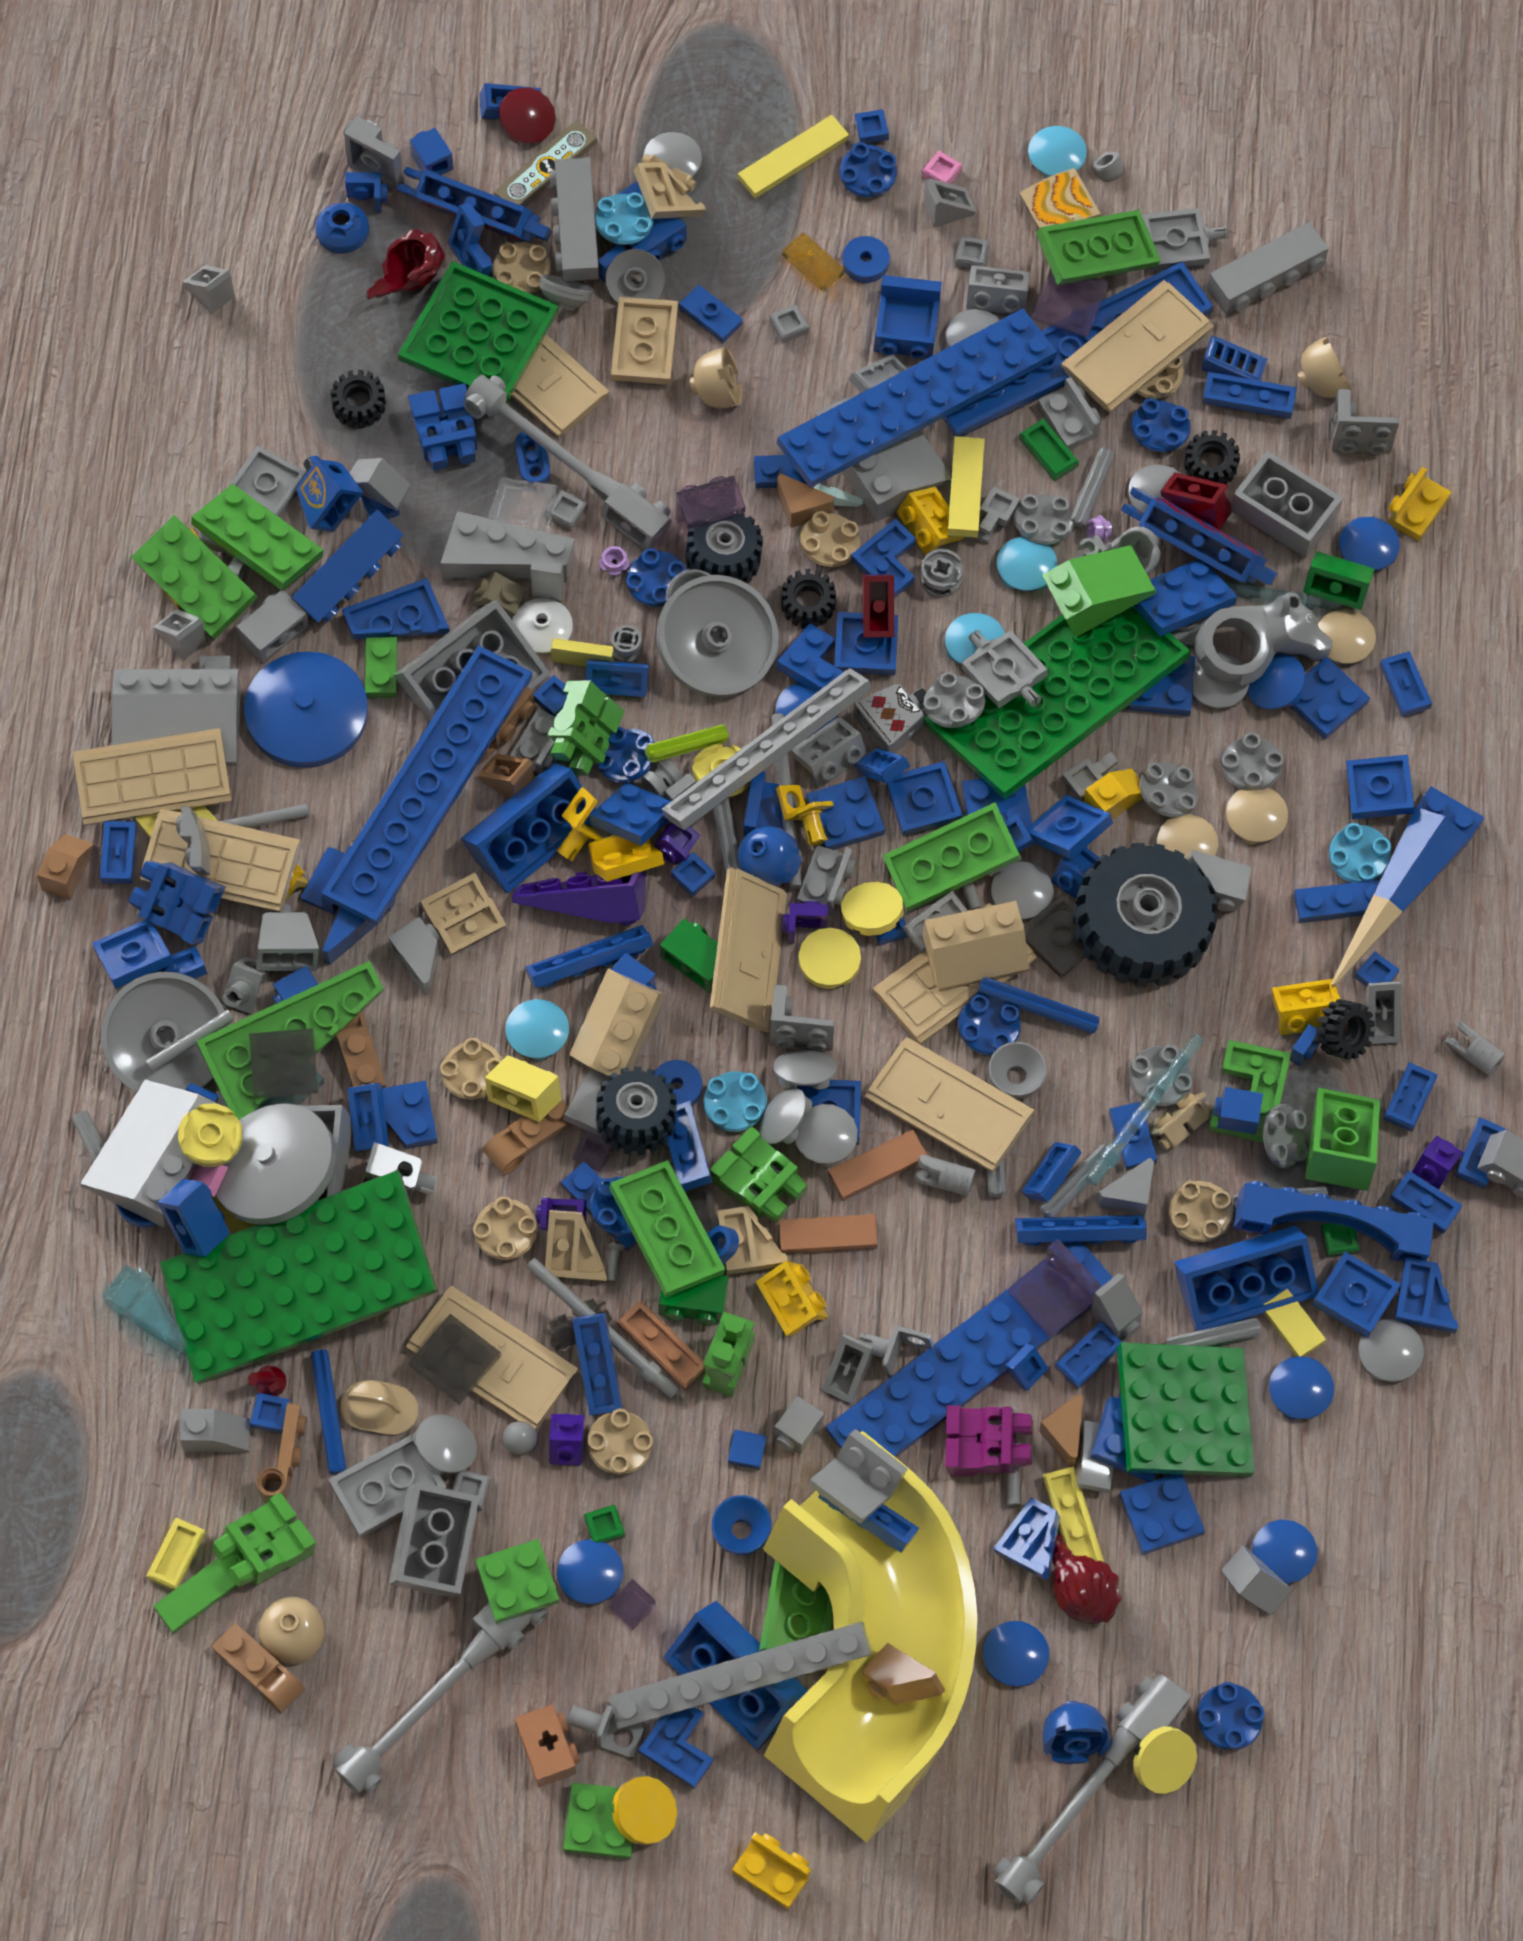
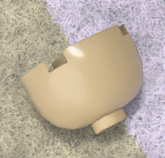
M1327 336L1307 347L1300 360L1303 371L1297 373L1304 389L1310 387L1317 396L1322 398L1336 397L1338 389L1352 390Z
M719 348L702 355L694 366V377L690 378V387L693 394H698L706 405L716 409L740 405L742 402L741 383L736 385L735 375L739 374L730 350L728 348Z
M297 1596L282 1597L272 1602L264 1610L259 1622V1640L262 1647L276 1660L280 1661L281 1664L300 1665L311 1660L317 1654L325 1640V1623L319 1610L308 1600Z

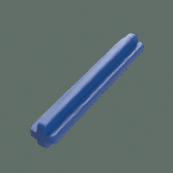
M987 977L982 978L978 988V994L1005 1004H1014L1019 1009L1091 1034L1095 1033L1099 1024V1017Z
M320 1349L311 1353L328 1470L331 1475H337L346 1470V1462L329 1354L326 1349Z

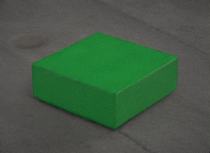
M1332 1223L1321 1225L1326 1258L1342 1256L1344 1252L1349 1254H1357L1359 1252L1356 1231L1353 1228Z
M615 1504L584 1514V1519L593 1542L610 1543L625 1538V1532Z

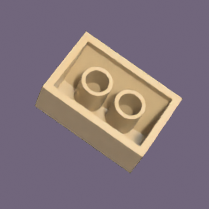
M1017 901L924 921L922 936L937 991L981 982L983 977L995 979L1029 971L1025 930Z
M608 968L569 1055L608 1076L614 1072L619 1075L621 1074V1069L628 1067L629 1071H632L665 998V994Z

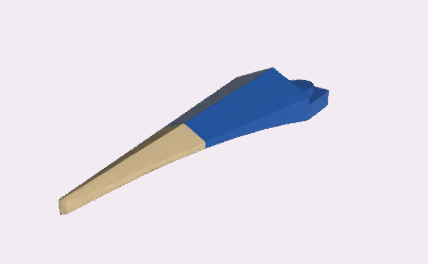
M1430 786L1407 824L1332 980V988L1339 984L1395 920L1469 844L1482 824L1484 816Z

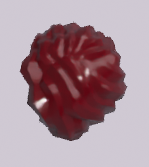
M414 229L390 244L386 253V259L382 264L384 275L367 290L368 300L374 297L381 298L398 291L415 292L418 288L429 284L437 276L445 255L433 233L423 234L422 231Z
M1057 1534L1052 1562L1055 1566L1052 1582L1058 1606L1070 1618L1089 1624L1108 1623L1115 1615L1116 1608L1122 1600L1118 1589L1119 1576L1113 1573L1109 1564L1103 1561H1096L1085 1555H1073L1067 1544L1062 1541L1063 1537Z

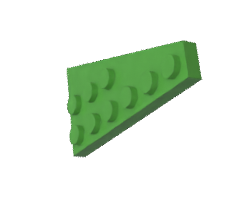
M370 961L196 1041L227 1107L238 1120L264 1104L384 991Z

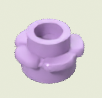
M1098 515L1096 518L1088 520L1087 536L1092 539L1093 536L1099 535L1104 544L1112 535V527L1109 521H1106L1102 515Z
M617 546L607 548L602 553V559L599 561L601 569L613 576L620 575L621 571H626L630 563L627 553Z

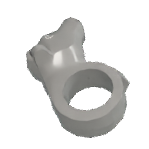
M1287 593L1276 598L1268 605L1229 607L1216 611L1200 627L1194 640V648L1198 663L1208 675L1221 682H1231L1242 686L1260 678L1270 665L1275 653L1301 655L1316 662L1330 655L1332 640L1319 628L1313 613L1302 604L1298 594ZM1222 627H1233L1242 631L1252 646L1250 662L1243 665H1233L1222 660L1216 653L1213 645L1215 630Z

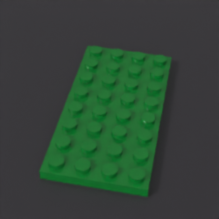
M1134 606L1078 637H1075L1063 614H1061L1023 643L1048 669V677L1032 687L1041 697L1038 705L1035 703L1036 706L1031 707L1023 696H1019L998 708L984 693V709L981 715L972 723L958 728H948L934 723L927 716L924 718L925 727L1006 800L1191 658L1190 650L1171 633L1159 636Z
M398 1170L316 1201L304 1212L289 1220L269 1225L257 1224L229 1235L206 1257L183 1253L160 1262L194 1381L198 1384L438 1292L406 1187Z

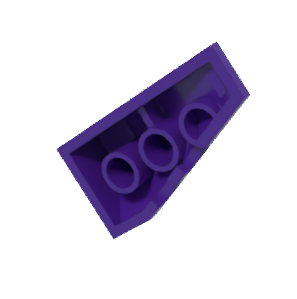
M646 870L608 882L598 875L589 876L586 871L575 873L576 876L568 878L565 882H561L559 878H550L518 885L512 896V901L516 904L608 923L619 922L622 925H629L640 920L646 908Z

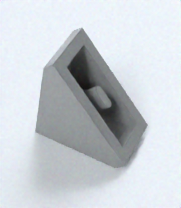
M931 178L925 181L924 206L934 228L973 216L977 212L966 188Z
M205 265L183 281L185 287L212 314L235 297L231 274L225 269Z
M383 458L359 459L350 471V475L362 489L363 496L395 511L398 510L411 488V484Z
M179 609L174 610L153 626L155 631L183 661L207 643L201 619Z
M1400 981L1368 983L1363 998V1005L1369 1008L1367 1011L1373 1014V1017L1369 1020L1375 1021V1026L1370 1028V1031L1375 1032L1374 1037L1369 1036L1368 1040L1372 1042L1371 1044L1400 1042Z
M1151 1157L1100 1190L1096 1202L1098 1206L1105 1209L1145 1215L1154 1161Z
M843 1334L821 1391L851 1404L872 1363L873 1347Z
M1245 1545L1222 1568V1572L1239 1595L1270 1615L1274 1613L1293 1591L1291 1587Z

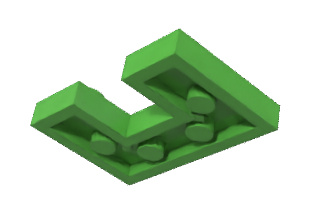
M1228 1040L1221 1073L1251 1079L1250 1091L1263 1094L1259 1124L1255 1134L1217 1128L1219 1117L1213 1116L1212 1113L1209 1131L1264 1143V1122L1269 1111L1281 1103L1291 1053Z

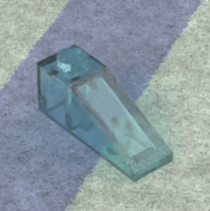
M125 1265L103 1294L106 1306L186 1356V1349L188 1347L186 1340L154 1283L151 1281L153 1279L152 1276L140 1267L134 1270Z

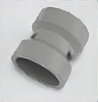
M631 625L617 627L611 635L614 660L627 663L638 662L642 655V641L639 630Z
M664 759L658 764L654 772L649 771L643 775L641 781L647 791L665 798L666 790L679 781L683 775L669 759Z

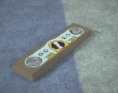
M575 120L494 191V195L521 206H526L550 184L549 171H555V160L580 158L597 143V136L578 120Z

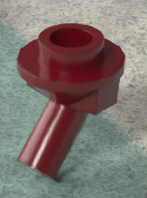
M266 1365L260 1368L258 1372L250 1373L248 1377L250 1385L255 1386L258 1393L276 1397L283 1393L287 1384L285 1373L275 1366Z

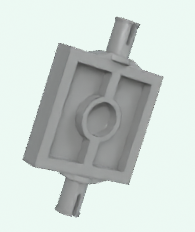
M1200 208L1142 215L1161 259V262L1156 267L1151 268V271L1166 270L1182 261L1186 267L1210 264L1209 241L1226 239L1225 226L1208 229L1202 220Z
M975 630L974 633L972 632L968 639L978 649L972 656L961 662L964 672L983 687L984 693L998 708L1019 696H1023L1031 707H1035V703L1038 705L1041 697L1032 687L1048 677V669L1011 630L1001 637L987 641L979 630Z

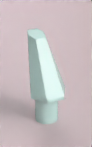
M820 483L814 487L834 496L835 506L859 507L863 503V499L835 487L828 488Z

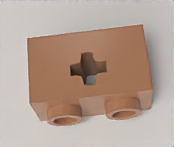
M553 1704L515 1717L516 1727L538 1788L576 1774L575 1763L580 1762L574 1743L567 1744L564 1732L569 1731L563 1712L556 1713ZM548 1738L551 1743H554V1749L550 1751L544 1746L543 1741Z

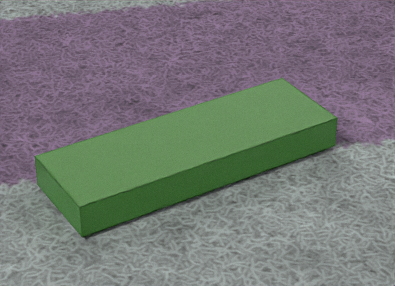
M235 1555L222 1562L217 1558L153 1605L155 1611L173 1634L237 1588L229 1574L230 1568L239 1563Z

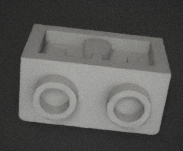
M971 265L966 309H980L1010 315L1021 309L1025 310L1030 272Z
M1072 377L1065 379L1064 388L1038 399L1037 406L1053 431L1069 450L1098 437L1099 425L1101 424L1099 413L1095 408H1090L1086 401L1084 389L1080 384L1076 385Z
M537 709L510 756L529 759L533 763V775L535 776L541 774L557 761L550 754L555 742L547 736L550 727H554L555 716L540 709Z
M838 717L791 749L793 758L811 772L814 783L818 787H822L867 755L860 732L841 717Z
M817 845L797 897V903L803 904L806 901H817L828 905L827 914L833 915L835 906H841L847 888L843 887L845 879H851L855 870L856 861L852 860L853 849L846 848L845 853H841Z

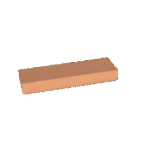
M911 1130L828 1170V1175L842 1201L918 1165L919 1156L927 1155L914 1130Z
M875 1214L779 1219L780 1248L782 1253L877 1248L878 1246Z
M641 1300L617 1321V1325L684 1391L705 1373L704 1361Z

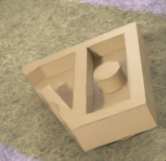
M664 162L637 163L634 173L651 219L702 217L706 210L705 206L701 202L697 205L686 194L688 188L681 180L674 176L671 169Z
M749 1206L717 1210L718 1224L733 1228L739 1236L737 1252L725 1263L727 1275L776 1268L783 1262L788 1261L786 1254L780 1251L774 1243L773 1237L765 1227L761 1226L758 1222V1217Z
M550 1210L545 1268L555 1277L606 1281V1270L581 1212Z

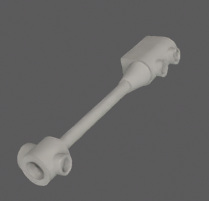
M480 375L468 388L464 397L465 400L463 401L464 408L471 416L480 419L484 414L491 417L499 413L579 474L604 501L600 516L642 549L652 548L663 536L672 522V519L668 517L671 512L667 505L660 501L653 505L645 499L647 493L641 485L634 483L629 487L625 483H620L598 471H593L506 404L507 393L504 391L506 385L498 376L493 375L488 379L484 375Z
M488 1603L473 1618L474 1628L478 1631V1634L463 1652L461 1659L372 1748L363 1746L356 1748L353 1744H349L342 1749L333 1761V1764L337 1767L335 1771L338 1776L357 1794L363 1789L368 1793L373 1792L383 1780L379 1775L383 1770L381 1757L470 1668H474L496 1652L502 1651L506 1646L511 1651L516 1649L525 1639V1635L521 1631L529 1623L534 1627L540 1625L546 1619L549 1612L544 1608L496 1624L490 1604Z
M1157 1675L1154 1680L1149 1676L1145 1678L1136 1691L1141 1695L1134 1706L1127 1702L1117 1714L1116 1718L1121 1722L1117 1726L1118 1729L1110 1743V1748L1103 1757L1104 1760L1027 1857L1015 1855L1011 1861L1004 1857L992 1872L997 1876L994 1885L1001 1893L1017 1904H1021L1023 1901L1029 1905L1044 1886V1883L1039 1880L1041 1874L1037 1865L1113 1769L1120 1766L1137 1748L1141 1749L1139 1747L1141 1741L1150 1732L1163 1726L1171 1727L1188 1705L1191 1695L1163 1675Z

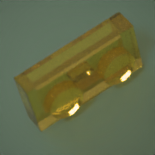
M804 232L782 249V256L822 292H825L845 275V268Z

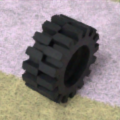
M353 370L348 371L347 378L342 374L339 376V382L335 380L333 383V389H331L332 408L335 417H339L343 425L348 421V426L354 428L355 423H358L360 429L364 428L365 422L368 423L369 427L374 425L373 418L377 421L381 419V413L384 414L386 410L385 390L378 377L373 378V373L368 371L367 375L364 376L363 370H358V375H354ZM355 392H364L370 396L369 402L362 406L350 405L347 402V398Z
M1207 430L1202 431L1201 438L1196 434L1193 437V442L1190 440L1186 449L1184 469H1187L1186 475L1227 485V481L1231 482L1234 479V475L1237 474L1240 461L1239 446H1234L1235 440L1232 437L1227 441V434L1222 432L1221 437L1217 436L1218 430H1212L1211 435H1208ZM1213 452L1222 456L1224 462L1221 466L1210 467L1202 463L1200 457L1204 453Z
M805 569L804 575L798 570L795 572V578L790 575L787 578V583L784 582L782 586V612L785 611L787 620L792 618V624L795 626L798 622H801V628H806L807 623L817 627L818 621L821 625H824L827 618L831 619L833 616V610L835 611L836 607L835 585L833 581L829 583L830 577L825 574L821 577V571L816 570L814 575L810 574L811 569ZM803 591H813L820 596V602L811 607L803 606L797 601V596Z
M1337 999L1336 1002L1332 1001L1329 1003L1330 1008L1325 1007L1322 1010L1325 1016H1319L1317 1022L1322 1024L1321 1027H1316V1033L1321 1034V1036L1317 1037V1042L1322 1044L1320 1048L1322 1051H1326L1328 1055L1349 1060L1351 1058L1357 1059L1359 1058L1358 1054L1363 1055L1366 1052L1364 1046L1370 1047L1372 1043L1368 1039L1369 1036L1374 1037L1375 1033L1370 1031V1028L1375 1026V1021L1369 1020L1373 1017V1014L1367 1011L1369 1009L1367 1006L1342 999ZM1348 1021V1030L1343 1038L1344 1026Z

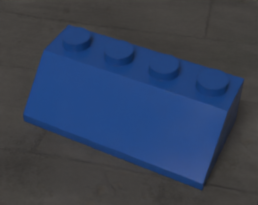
M553 763L465 834L461 840L476 863L506 893H509L558 853V847L561 846L573 829L562 817V814L580 788H582V785L570 768ZM586 799L578 804L577 814L584 810ZM590 814L584 821L589 826H591Z
M1296 1225L1174 1262L1180 1291L1196 1331L1226 1325L1287 1304L1315 1298L1319 1292L1308 1239ZM1286 1289L1293 1295L1292 1297L1265 1304Z
M715 1601L695 1613L663 1658L680 1675L760 1652V1643L724 1607ZM792 1678L714 1701L710 1704L758 1750L775 1734L783 1716L808 1690L796 1678Z

